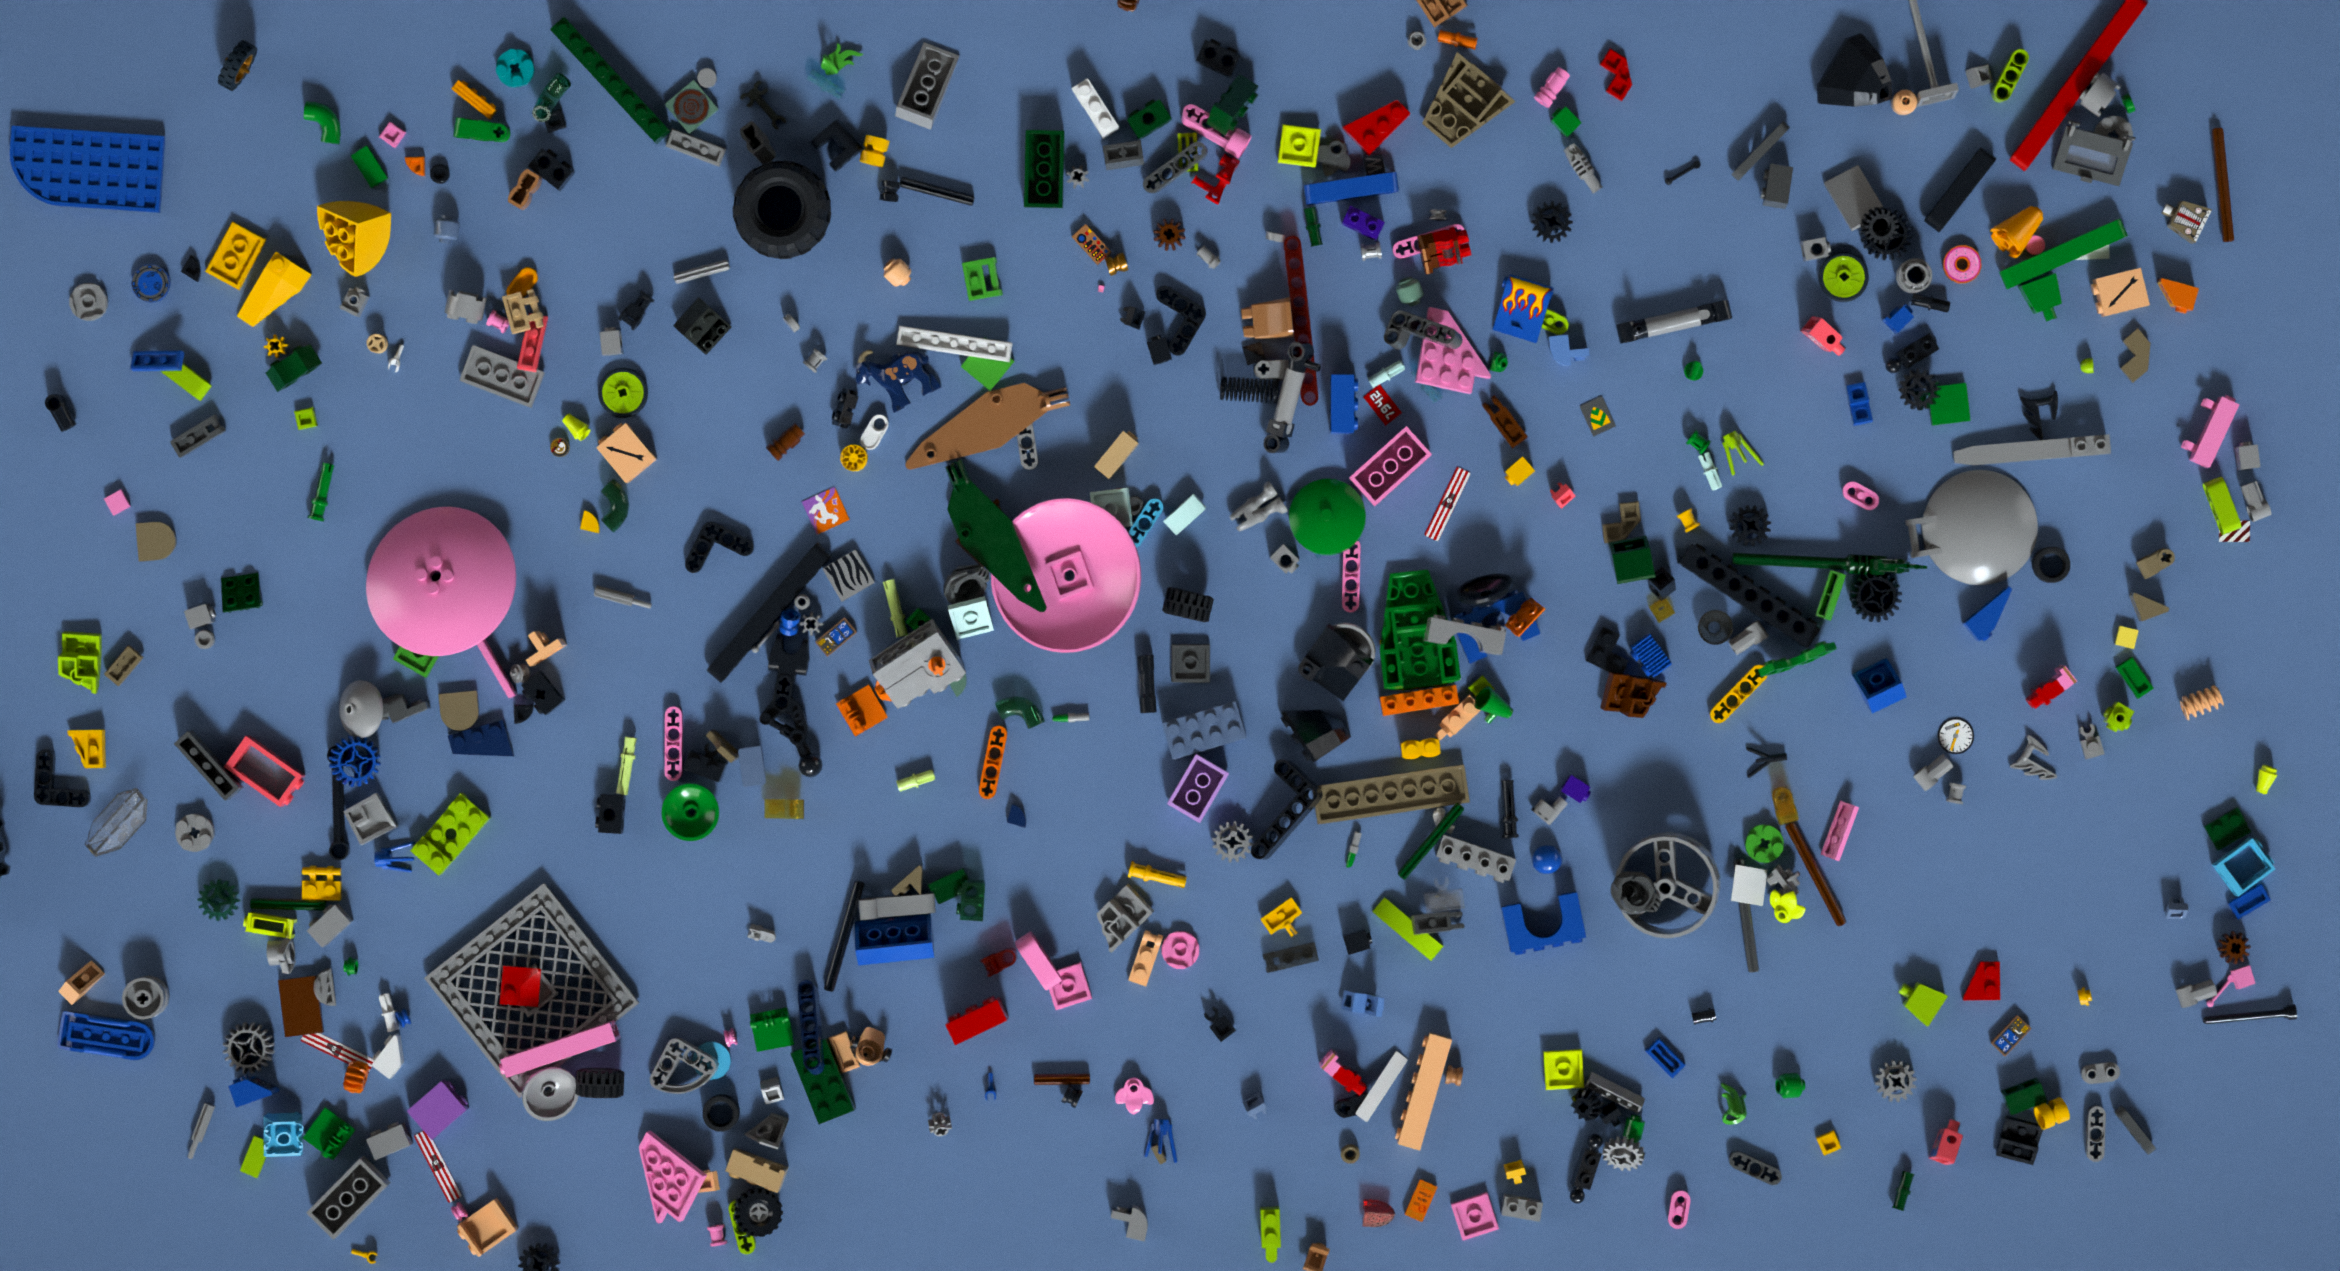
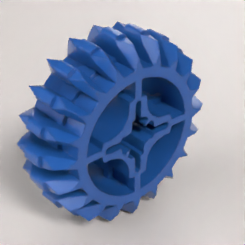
M349 735L348 742L345 738H341L342 745L337 742L335 743L338 749H331V752L335 755L334 757L329 756V760L334 761V763L329 764V767L335 768L331 773L332 775L338 774L336 776L337 781L342 779V784L346 785L349 782L351 787L356 782V785L360 787L362 781L365 784L369 783L367 777L375 778L371 773L379 772L375 765H381L380 762L376 761L381 756L380 754H374L378 751V748H372L374 744L372 741L367 743L368 738L361 739L357 736L354 739L353 736ZM355 746H362L368 755H359ZM349 748L348 756L345 759H341L345 750ZM354 757L360 759L355 764L348 763L353 761ZM368 762L367 768L363 773L360 774V772H362V765ZM342 766H350L354 776H348L343 771Z

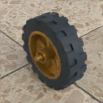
M245 40L240 41L233 48L229 56L226 57L224 67H222L221 73L218 76V84L230 91L235 90L241 84L242 79L250 73L251 64H253L257 54V47Z

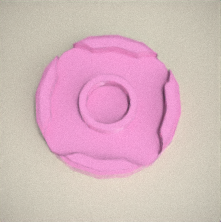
M1186 931L1170 933L1162 944V956L1166 963L1173 968H1188L1196 962L1199 956L1198 941L1192 934Z

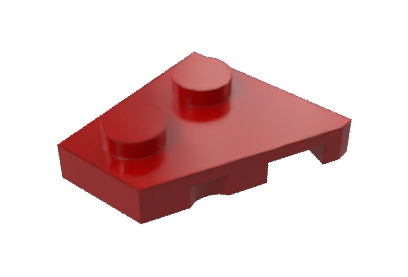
M1979 961L1969 986L1962 996V1000H2000V962Z

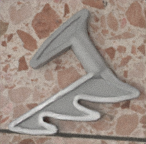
M2027 735L2028 745L2021 757L2011 764L2010 768H2031V770L2024 772V775L2028 776L2044 773V775L2039 777L2040 780L2057 778V775L2028 759L2033 749L2047 756L2049 753L2035 738Z

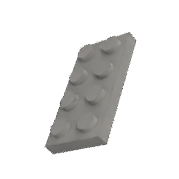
M472 345L459 381L532 408L545 372L538 369L537 372L517 369V361Z

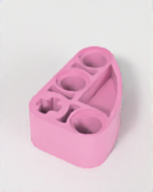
M1032 931L1015 941L1018 951L1046 991L1062 981L1061 976Z

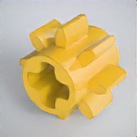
M274 334L273 339L266 338L268 344L264 348L269 350L268 356L275 353V357L279 358V354H287L284 350L289 345L283 342L285 337L278 339V336ZM274 343H279V350L274 349Z

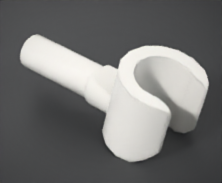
M399 345L396 355L389 360L388 370L391 365H396L395 372H398L400 367L399 359L404 348L403 345Z

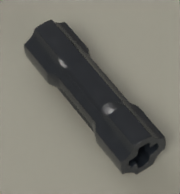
M1154 655L1137 656L1140 683V713H1155L1157 709L1154 686Z

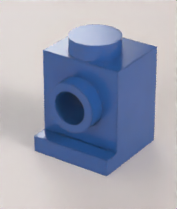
M1907 304L1900 308L1895 307L1889 313L1891 317H1885L1882 321L1896 334L1914 318L1912 315L1913 310Z

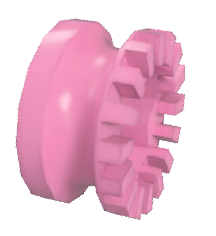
M733 1028L730 1031H723L728 1047L731 1044H738L737 1037H734L736 1034Z
M458 1202L456 1207H451V1211L457 1220L462 1221L463 1217L468 1216V1212Z

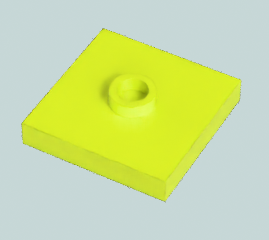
M1283 124L1278 163L1316 168L1321 129Z
M1582 1049L1543 1051L1546 1090L1584 1088Z

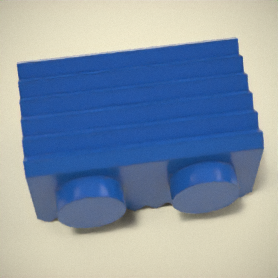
M1647 633L1630 646L1632 651L1629 653L1635 661L1640 660L1643 664L1641 669L1647 677L1651 675L1654 678L1672 665L1650 633Z

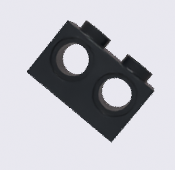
M1205 39L1197 56L1196 63L1231 79L1240 59V55L1237 54L1238 51L1231 47L1225 49L1220 46V42L1214 39H1210V41ZM1207 49L1215 50L1216 54L1213 58L1205 56L1204 53ZM1224 57H1231L1233 59L1232 65H1223L1222 59Z
M542 148L528 167L561 192L575 174L571 171L573 167L564 160L562 163L556 159L558 155L549 148L547 151ZM545 157L549 158V165L541 167V160ZM559 169H563L565 173L562 179L555 177V173Z

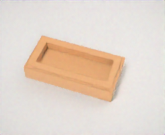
M847 1030L828 1038L842 1073L860 1067L859 1061L853 1056L854 1054L849 1048L851 1041Z

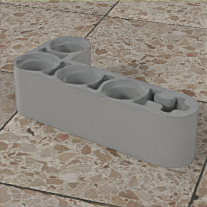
M934 893L858 900L860 920L936 912Z

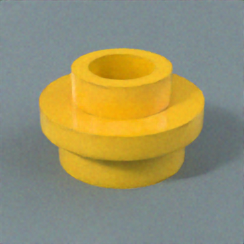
M2082 987V989L2077 990L2080 1004L2089 1006V1001H2092L2090 989L2086 990L2085 987Z

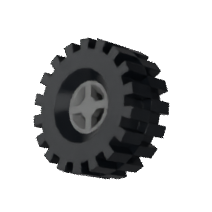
M761 1188L748 1189L747 1192L741 1193L740 1198H737L735 1201L736 1205L733 1206V1218L736 1221V1226L750 1236L764 1237L767 1234L770 1235L774 1229L776 1230L779 1227L777 1225L782 1221L781 1215H783V1210H781V1207L783 1206L778 1201L779 1198L771 1191Z

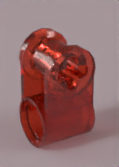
M1005 948L979 961L984 964L987 977H990L1012 966L1017 961L1018 954L1013 948ZM1005 952L1012 953V962L1005 961L1003 957Z

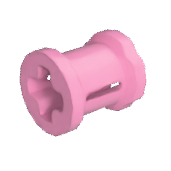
M493 310L486 325H492L500 329L501 333H505L509 326L508 318L497 314V311Z
M724 1224L707 1227V1230L710 1231L711 1247L727 1244L723 1232Z

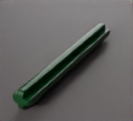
M1457 802L1398 871V875L1405 880L1464 811V807Z

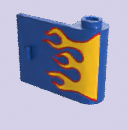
M1510 274L1509 277L1505 276L1502 287L1505 289L1493 330L1537 343L1554 287Z

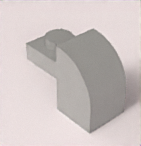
M1133 1205L1132 1212H1128V1208L1117 1206V1209L1113 1208L1111 1218L1129 1222L1126 1237L1145 1242L1148 1220L1144 1211Z

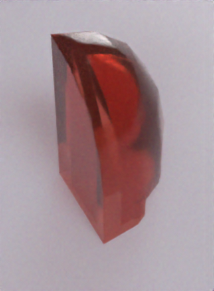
M1364 1199L1362 1226L1381 1227L1393 1220L1395 1212L1389 1204L1383 1201Z

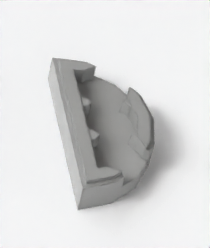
M327 968L316 976L313 990L316 998L321 1003L327 1006H336L332 970Z

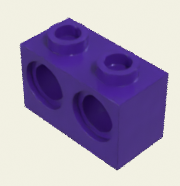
M1350 205L1341 225L1376 241L1385 222Z

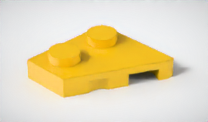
M105 729L67 730L68 736H71L75 744L74 748L77 754L81 757L84 768H106Z

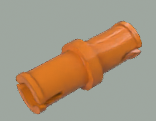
M1440 30L1437 42L1452 44L1457 48L1461 46L1475 50L1478 38L1461 35L1460 32L1456 34Z

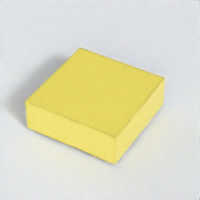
M2119 626L2114 644L2134 649L2139 630Z

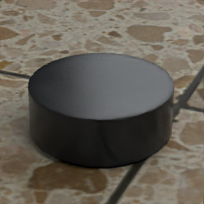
M437 164L432 167L430 177L435 183L444 184L450 178V171L446 166Z

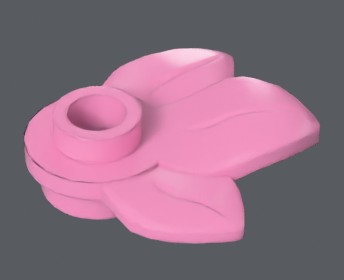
M1136 1077L1126 1080L1124 1087L1120 1088L1115 1095L1116 1103H1125L1127 1110L1131 1114L1138 1113L1143 1104L1151 1105L1154 1101L1152 1091L1143 1086L1142 1081ZM1135 1085L1137 1089L1132 1090L1130 1087Z

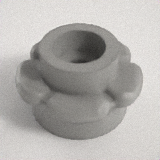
M1420 31L1410 33L1407 40L1409 47H1413L1414 50H1420L1422 46H1425L1426 38L1424 33Z

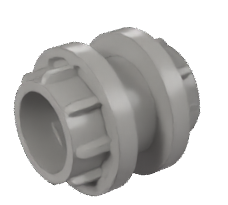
M1918 258L1903 262L1896 272L1898 286L1907 293L1923 291L1932 281L1931 267L1927 262ZM1911 268L1917 269L1921 275L1920 282L1916 284L1910 282L1907 276L1908 270Z

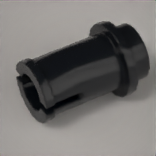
M1708 1008L1709 1010L1692 1013L1694 1025L1709 1021L1713 1023L1714 1020H1717L1715 1009Z

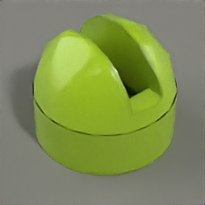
M2086 358L2081 361L2080 369L2082 372L2094 373L2093 358Z

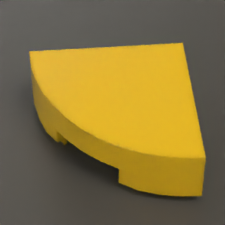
M584 510L580 529L600 533V526L596 517Z

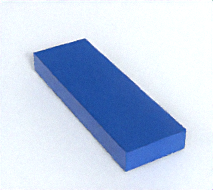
M181 350L133 351L130 370L181 371L185 352Z

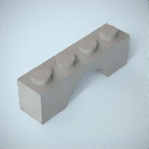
M1434 615V618L1431 617L1427 620L1424 641L1446 644L1456 633H1465L1473 637L1477 642L1479 652L1502 655L1506 632L1501 631V627L1497 626L1484 628L1481 623L1471 622V625L1464 624V620L1453 618L1452 621L1445 620V616Z

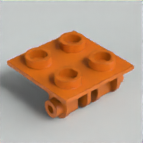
M1530 598L1521 605L1516 614L1509 617L1505 626L1515 636L1520 637L1543 613L1545 608L1533 598Z
M869 684L836 703L855 737L888 718Z

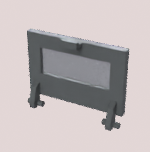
M2069 120L2068 124H2071V126L2066 125L2052 169L2080 176V181L2092 183V180L2120 186L2133 146L2131 140L2135 141L2136 137L2124 134L2123 138L2126 140L2106 136L2076 128V126H2080V123Z

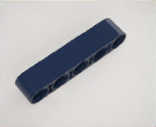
M803 980L797 988L803 1063L811 1074L818 1075L823 1072L825 1066L819 992L812 981ZM807 988H812L810 993L804 994ZM813 1006L812 1011L806 1012L807 1007ZM815 1024L812 1030H807L809 1025ZM816 1042V1046L813 1049H809V1045ZM813 1061H818L815 1067H810Z

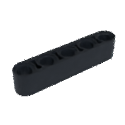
M1981 147L1926 216L1924 222L1939 233L1997 158Z

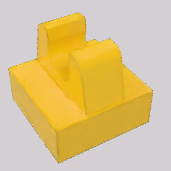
M1522 1160L1504 1164L1507 1179L1513 1178L1515 1185L1522 1183L1521 1175L1526 1174Z

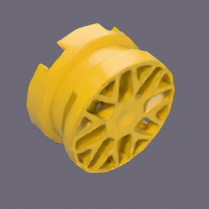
M856 444L849 445L842 450L840 461L847 470L860 471L866 466L868 455L861 446Z

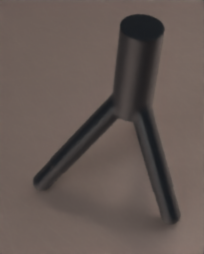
M1747 747V751L1765 757L1756 759V763H1764L1749 773L1747 777H1752L1771 762L1787 760V754L1769 755Z

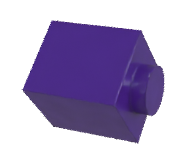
M1570 774L1560 791L1581 803L1582 800L1586 802L1591 794L1589 789L1591 787Z

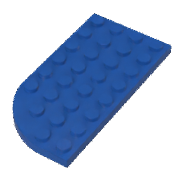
M11 126L9 155L13 172L23 188L38 200L50 205L152 213H160L165 136Z

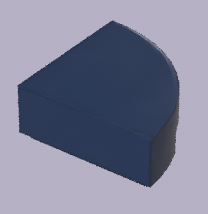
M1012 804L1007 823L1025 828L1026 818L1023 811L1018 806Z

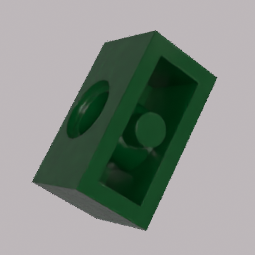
M1152 99L1145 104L1146 108L1139 111L1136 109L1129 114L1130 118L1127 119V122L1138 140L1145 138L1172 121L1160 99L1157 101ZM1145 114H1152L1154 120L1151 123H1145L1143 121Z

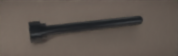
M2291 1004L2279 1010L2206 1016L2203 1018V1023L2214 1024L2277 1017L2296 1020L2297 1010L2296 1005Z

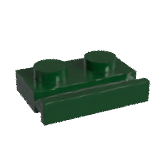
M2238 807L2203 826L2217 851L2252 832Z

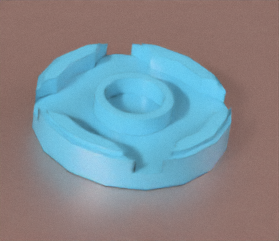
M715 1041L700 1045L699 1049L715 1057L719 1063L718 1070L710 1080L724 1076L731 1065V1055L722 1043ZM696 1052L694 1053L693 1061L697 1060ZM701 1060V1061L698 1063V1065H700V1063H702V1062L705 1063V1064L707 1065V1068H706V1069H708V1070H709L710 1068H713V1066H711V1063H712L711 1061L706 1063V1062H704V1061ZM695 1069L700 1076L704 1074L701 1071Z

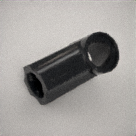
M52 394L46 397L45 407L51 412L61 432L77 425L62 395ZM53 398L59 400L57 408H54L51 404Z

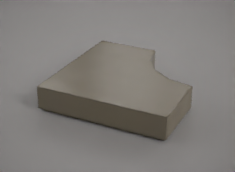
M715 729L707 733L706 737L730 763L739 758L738 750Z

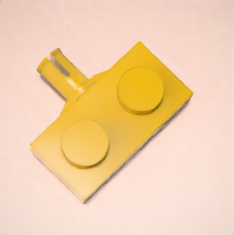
M1290 897L1260 918V920L1271 935L1277 930L1285 928L1292 937L1298 932L1291 923L1302 914V911L1293 898Z

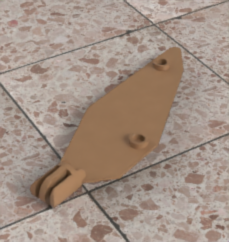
M1021 383L986 392L921 442L907 460L905 466L907 469L912 470L1000 448L1048 411L1070 406V401L1052 405L1053 403L1069 399L1068 394L1057 395L1067 392V387L1042 392L1026 383ZM930 452H934L933 458L928 457Z

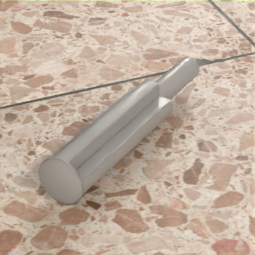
M597 585L594 591L595 597L631 607L632 604L649 609L652 607V604L649 602L634 599V595Z
M204 1102L191 1137L193 1142L187 1156L189 1159H193L198 1143L203 1141L215 1109V1105Z

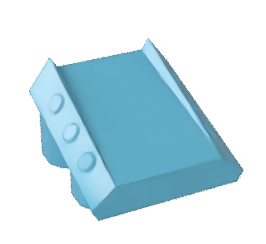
M295 1112L267 1113L264 1115V1156H301L303 1150L302 1114Z

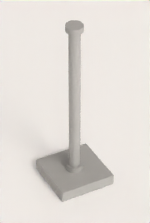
M1909 0L1931 87L1930 89L1919 91L1916 96V107L1954 99L1959 91L1958 85L1953 83L1938 86L1917 0Z

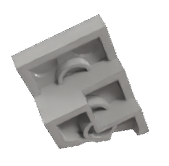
M1129 884L1096 914L1099 923L1102 925V932L1107 939L1110 953L1121 945L1154 912Z

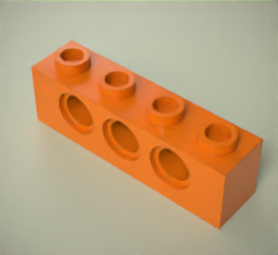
M1456 685L1379 697L1382 716L1459 704Z

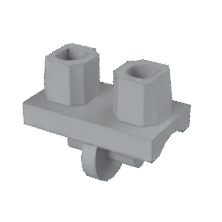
M1778 864L1766 878L1770 886H1774L1778 882L1783 888L1778 892L1781 895L1794 891L1797 897L1799 893L1796 888L1800 884L1797 880V877L1800 875L1799 871L1792 873L1790 868L1784 871L1780 864Z

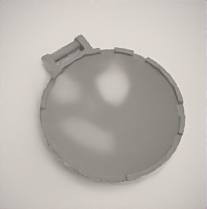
M1988 470L1967 471L1949 478L1932 494L1922 518L1905 520L1906 526L1909 529L1912 552H1910L1911 558L1929 555L1943 573L1952 579L1971 585H1989L2003 581L2015 574L2031 556L2038 534L2036 511L2027 493L2009 477ZM1916 524H1921L1925 549L1922 551L1919 549Z

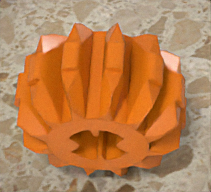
M354 1060L349 1063L344 1077V1090L351 1093H361L363 1091L369 1072L368 1064Z

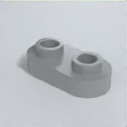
M2113 1062L2087 1064L2081 1069L2080 1074L2082 1080L2088 1084L2113 1082L2119 1078L2120 1068ZM2109 1069L2114 1070V1073L2111 1076H2109L2107 1073ZM2090 1071H2094L2095 1073L2094 1077L2089 1078L2088 1076Z

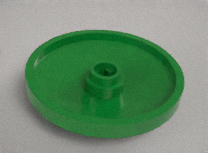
M1319 479L1305 485L1296 494L1289 510V523L1294 537L1305 549L1319 555H1336L1350 549L1359 540L1366 524V511L1360 495L1350 485L1336 479Z

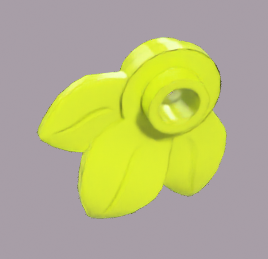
M1774 889L1770 894V904L1775 909L1774 915L1779 922L1788 923L1792 919H1799L1804 915L1806 908L1797 905L1794 891L1781 895Z

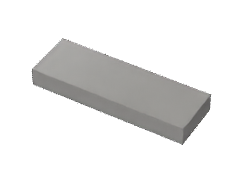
M673 128L666 143V147L717 167H720L726 152L725 148Z

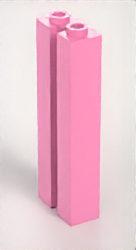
M615 1020L505 1056L500 1059L499 1068L502 1075L505 1074L506 1078L615 1042L621 1037Z

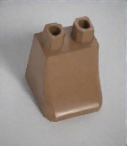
M1289 297L1251 304V307L1241 309L1242 319H1253V326L1243 327L1244 337L1255 339L1293 338Z

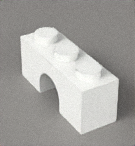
M1088 78L1071 88L1103 139L1119 129L1118 124Z

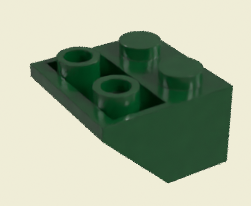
M1647 536L1608 542L1610 560L1617 584L1655 578Z

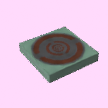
M694 80L664 104L689 134L719 110Z

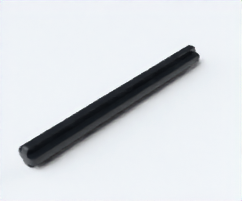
M855 881L825 982L824 989L826 991L833 992L836 986L859 906L858 900L861 899L865 885L861 881Z

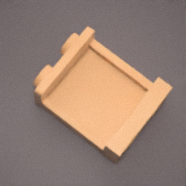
M497 1197L457 1225L459 1236L463 1240H467L469 1250L478 1257L519 1229Z

